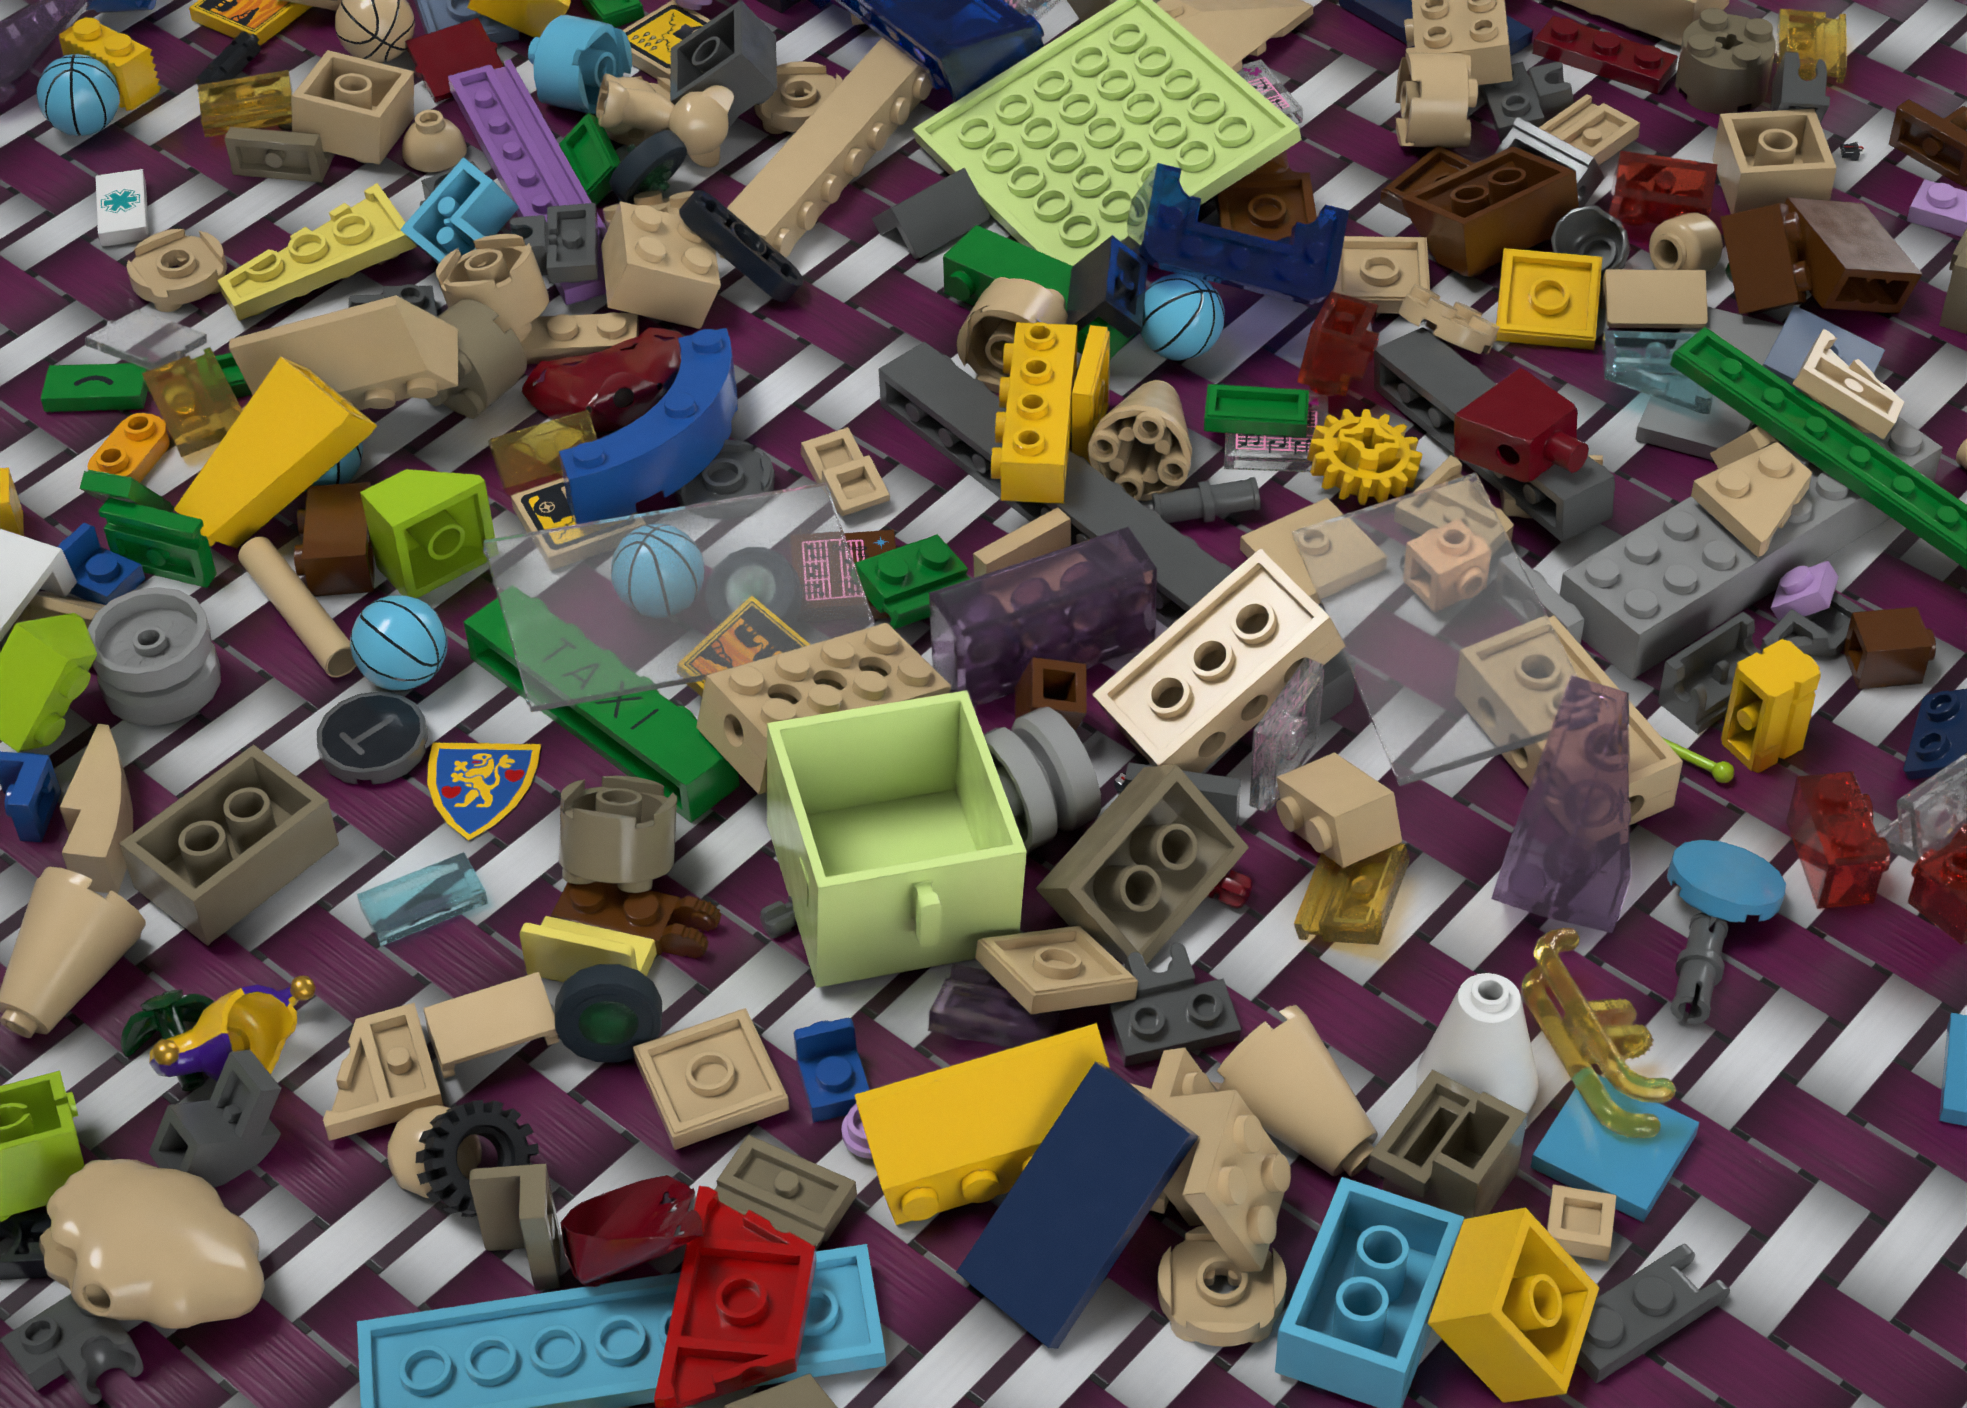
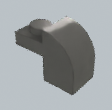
M251 1050L230 1052L210 1100L168 1105L149 1150L150 1156L159 1168L177 1169L202 1177L213 1187L226 1184L259 1164L278 1141L281 1133L271 1122L269 1116L281 1091V1087Z

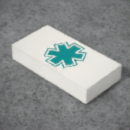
M143 169L96 175L97 225L101 247L139 242L148 238L147 192Z

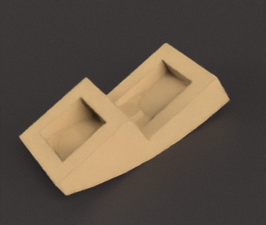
M848 427L801 442V455L825 497L841 516L890 500V494L870 455L863 457Z

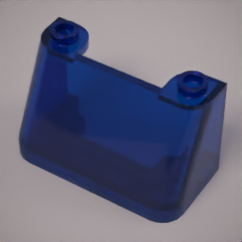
M1161 163L1156 164L1131 200L1127 221L1128 235L1143 258L1150 265L1158 269L1301 304L1321 302L1334 289L1339 271L1349 210L1325 204L1314 222L1309 224L1297 222L1292 228L1291 237H1285L1278 241L1197 222L1201 198L1189 197L1180 184L1181 168Z

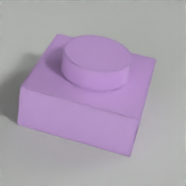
M1825 561L1811 567L1799 566L1788 571L1780 578L1771 606V610L1779 621L1791 609L1805 617L1830 607L1839 578L1830 562Z

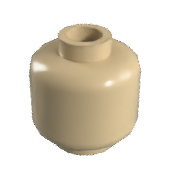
M1687 213L1664 221L1655 228L1649 244L1650 257L1656 270H1706L1707 273L1717 265L1723 249L1721 233L1716 224L1707 216L1699 213Z

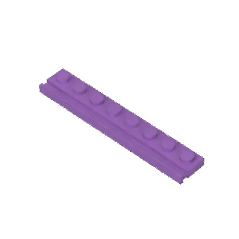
M511 59L504 61L505 67L493 69L492 65H487L448 76L450 91L503 190L519 206V209L516 211L518 217L544 215L547 222V207L592 203ZM598 213V280H586L577 283H554L566 305L587 301L593 297L606 294L601 244L607 229Z

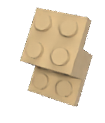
M1186 1048L1164 1050L1149 1099L1199 1137L1163 1191L1189 1226L1205 1225L1239 1272L1263 1271L1270 1243L1274 1241L1276 1236V1221L1284 1192L1289 1188L1291 1181V1167L1288 1160L1280 1153L1261 1126L1259 1119L1253 1115L1236 1090L1217 1092L1207 1075L1202 1072Z

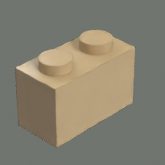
M1335 752L1276 777L1280 800L1277 801L1276 808L1283 826L1288 831L1295 832L1310 843L1317 852L1324 853L1344 868L1402 843L1394 792Z

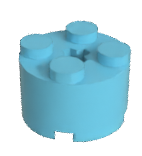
M560 15L548 24L541 37H535L531 41L528 49V59L534 64V81L539 101L560 108L596 114V106L604 74H611L618 78L623 77L624 73L631 74L632 51L629 39L622 29L615 28L613 25L605 22L571 15Z

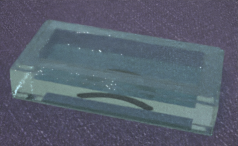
M464 852L357 894L360 908L380 947L488 904L486 891Z

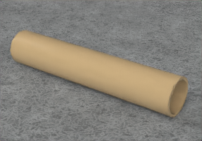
M255 537L247 541L241 547L238 555L242 566L329 676L337 678L350 673L357 665L352 657L349 639L268 538Z

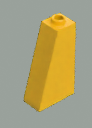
M280 356L174 510L181 515L203 520L204 526L200 532L202 536L207 537L209 546L212 547L215 542H219L237 549L371 435L377 425L310 369Z

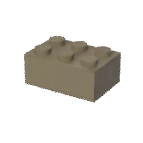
M253 744L119 844L134 888L208 946L338 846L339 841L328 799Z

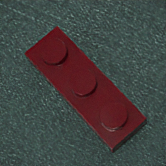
M1552 16L1534 38L1532 54L1654 94H1658L1674 74L1678 60L1677 55L1662 51L1655 46L1643 45L1621 38L1615 33L1603 32L1578 24L1572 19Z

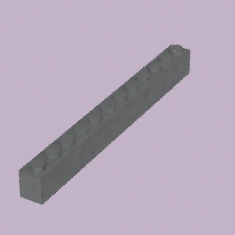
M926 342L919 344L880 367L878 371L881 407L1001 499V479H991L992 448H1002V443H995L996 413L1006 412V408H999V397L991 392L982 381L971 377L956 366L950 357L940 354ZM1070 450L1068 454L1064 504L1004 501L1030 522L1057 507L1071 518V549L1091 566L1097 574L1167 628L1233 572L1228 565L1220 563L1202 550L1192 538L1182 535L1162 520L1156 511L1146 508L1126 493L1120 484L1110 481L1094 469L1085 458L1075 455ZM1343 651L1336 654L1297 688V716L1295 715L1296 719L1292 724L1294 726L1297 724L1296 727L1306 735L1353 703L1356 664ZM1297 690L1286 704L1287 708L1285 711L1280 713L1284 718L1286 713L1288 718L1292 712L1291 708L1297 701Z

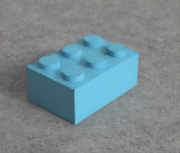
M1341 1177L1278 1329L1275 1372L1377 1408H1402L1432 1330L1427 1323L1464 1216Z

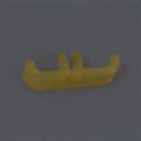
M1559 928L1546 932L1536 942L1534 958L1537 966L1530 970L1523 978L1521 992L1525 1004L1591 1113L1601 1125L1616 1134L1629 1138L1645 1139L1656 1136L1661 1128L1659 1118L1650 1113H1631L1617 1106L1591 1066L1597 1063L1612 1086L1629 1098L1648 1103L1670 1101L1675 1095V1086L1668 1078H1648L1639 1075L1631 1070L1625 1062L1628 1058L1633 1060L1650 1051L1649 1048L1653 1046L1652 1042L1654 1041L1651 1033L1642 1024L1640 1026L1637 1024L1631 1026L1633 1021L1636 1020L1635 1016L1637 1013L1631 1002L1627 1001L1626 998L1624 1000H1621V998L1618 1000H1586L1558 955L1561 952L1574 950L1579 945L1580 938L1578 932L1572 928ZM1546 988H1551L1566 1012L1563 1019L1548 996Z

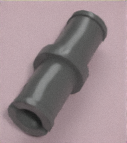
M1255 477L1210 485L1209 481L1197 482V488L1161 494L1153 493L1152 505L1153 510L1166 523L1202 518L1205 523L1215 521L1216 515L1252 509L1260 510V495Z
M1703 912L1691 918L1686 949L1678 954L1675 966L1679 980L1675 997L1672 1000L1671 1011L1677 1019L1682 1020L1686 1003H1690L1691 1007L1687 1023L1699 1024L1709 1018L1713 989L1722 980L1725 966L1720 956L1724 938L1727 936V922L1716 918L1713 933L1709 932V925L1712 916Z

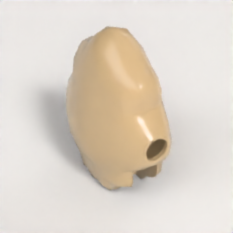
M92 1160L85 1164L82 1170L70 1175L65 1185L58 1188L48 1201L46 1209L52 1220L51 1227L40 1236L39 1248L44 1256L47 1275L69 1288L74 1302L92 1315L116 1320H143L162 1328L182 1329L200 1323L238 1318L251 1312L261 1299L265 1284L258 1260V1236L255 1230L243 1218L231 1213L224 1207L218 1192L202 1177L177 1169L157 1168L138 1160Z

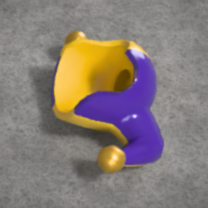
M298 976L292 980L291 987L280 991L256 984L229 992L203 1010L197 1024L191 1030L158 1041L150 1051L149 1064L158 1076L174 1077L204 1072L217 1082L230 1052L251 1050L271 1075L279 1060L286 1039L296 1029L297 1011L294 1009V1006L299 1000L311 999L314 996L316 986L308 976Z

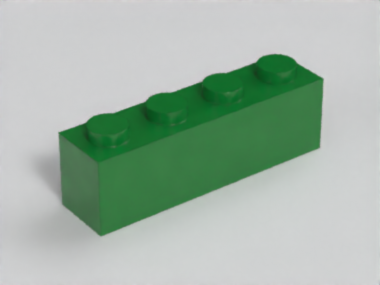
M976 225L943 255L944 293L975 306L981 294L995 279L1000 277L1024 279L1035 282L1046 289L1058 291L1066 301L1065 310L1067 311L1071 269L1073 266ZM1097 317L1077 333V352L1083 353L1090 325L1108 327V331H1110V360L1135 334L1127 338L1102 318Z

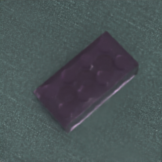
M1126 527L930 592L932 667L951 685L950 693L967 690L972 705L975 707L1015 693V686L1032 657L1086 664V669H1089L1099 663L1128 653L1138 652L1155 640L1157 568L1130 528Z

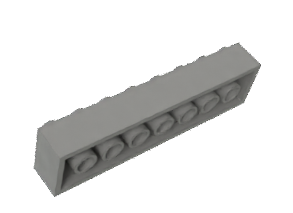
M1836 410L1831 412L1852 426L1844 415ZM1898 416L1895 425L1884 440L1873 433L1861 432L1934 482L1943 447ZM1780 442L1786 450L1812 472L1809 489L1801 501L1792 506L1789 519L1783 528H1777L1770 539L1769 548L1764 555L1760 557L1754 555L1690 496L1565 571L1562 575L1560 596L1566 602L1575 605L1581 616L1585 619L1582 640L1633 680L1777 590L1780 578L1788 571L1799 566L1811 567L1817 565L1891 517Z

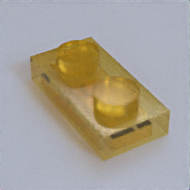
M586 410L489 439L488 442L503 489H507L562 472L559 451L576 447L585 442L595 441L597 437L589 412Z

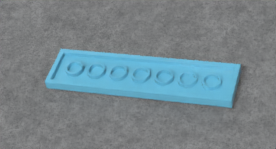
M867 1244L816 1252L817 1262L797 1372L751 1387L788 1382L809 1373L814 1378L886 1366L885 1348ZM681 1272L600 1284L597 1287L586 1286L357 1321L361 1408H621L653 1403Z

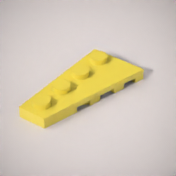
M376 183L364 190L366 199L350 208L349 205L343 203L330 211L331 220L317 229L311 231L304 227L292 234L288 246L277 252L268 249L217 280L222 295L237 319L240 321L250 316L259 315L276 305L296 297L305 296L312 290L341 278H348L360 270L384 260L396 258L401 253L416 248V244L400 230L406 222L379 184Z

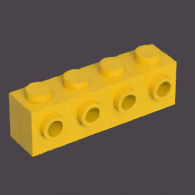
M1016 322L1014 343L1004 344L1003 373L1010 374V377L1000 378L999 408H1006V412H997L995 422V443H1002V448L993 447L991 455V479H1001V501L1064 504L1072 422V390L1077 369V325Z

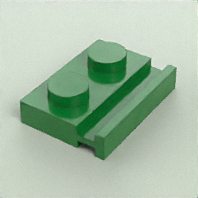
M110 497L99 509L100 517L107 520V524L103 529L110 551L140 563L144 573L208 588L217 575L208 539L206 536H202L200 532L204 526L202 519Z
M938 534L854 563L850 579L880 613L886 612L891 617L890 625L893 629L977 600L983 585L978 579L972 581L968 577L966 565Z

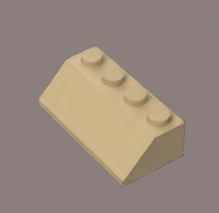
M397 295L229 339V349L252 395L257 391L280 356L310 369L358 410L367 408L387 409L395 406L396 401L412 397L419 399L432 398L440 390L458 386V329Z

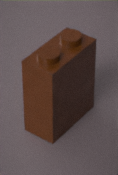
M1787 197L1784 204L1788 205L1789 213H1797L1801 225L1802 241L1795 242L1799 262H1807L1812 289L1808 291L1820 306L1825 309L1900 313L1921 278L1922 272L1863 203Z

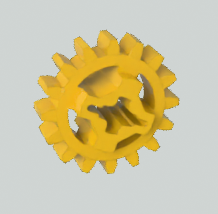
M1344 409L1341 420L1329 414L1325 418L1324 426L1316 425L1307 455V460L1313 462L1310 473L1312 476H1324L1321 486L1323 489L1326 490L1335 486L1339 488V498L1342 500L1352 494L1357 496L1360 505H1365L1368 497H1375L1383 505L1386 504L1389 493L1401 499L1404 496L1406 487L1413 488L1422 459V453L1416 451L1418 445L1417 437L1404 438L1407 429L1405 424L1393 427L1389 425L1390 415L1384 414L1379 419L1373 418L1369 409H1363L1361 417H1355L1349 409Z

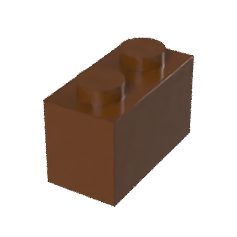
M1776 203L1721 216L1739 314L1748 316L1807 303L1805 291L1811 290L1812 284L1807 262H1799L1795 242L1802 241V231L1797 213H1789L1788 205Z
M370 482L319 485L307 488L306 508H298L297 511L298 532L300 539H303V544H298L294 547V563L296 574L306 577L308 589L314 596L374 592L376 562L360 494L361 491L371 487Z

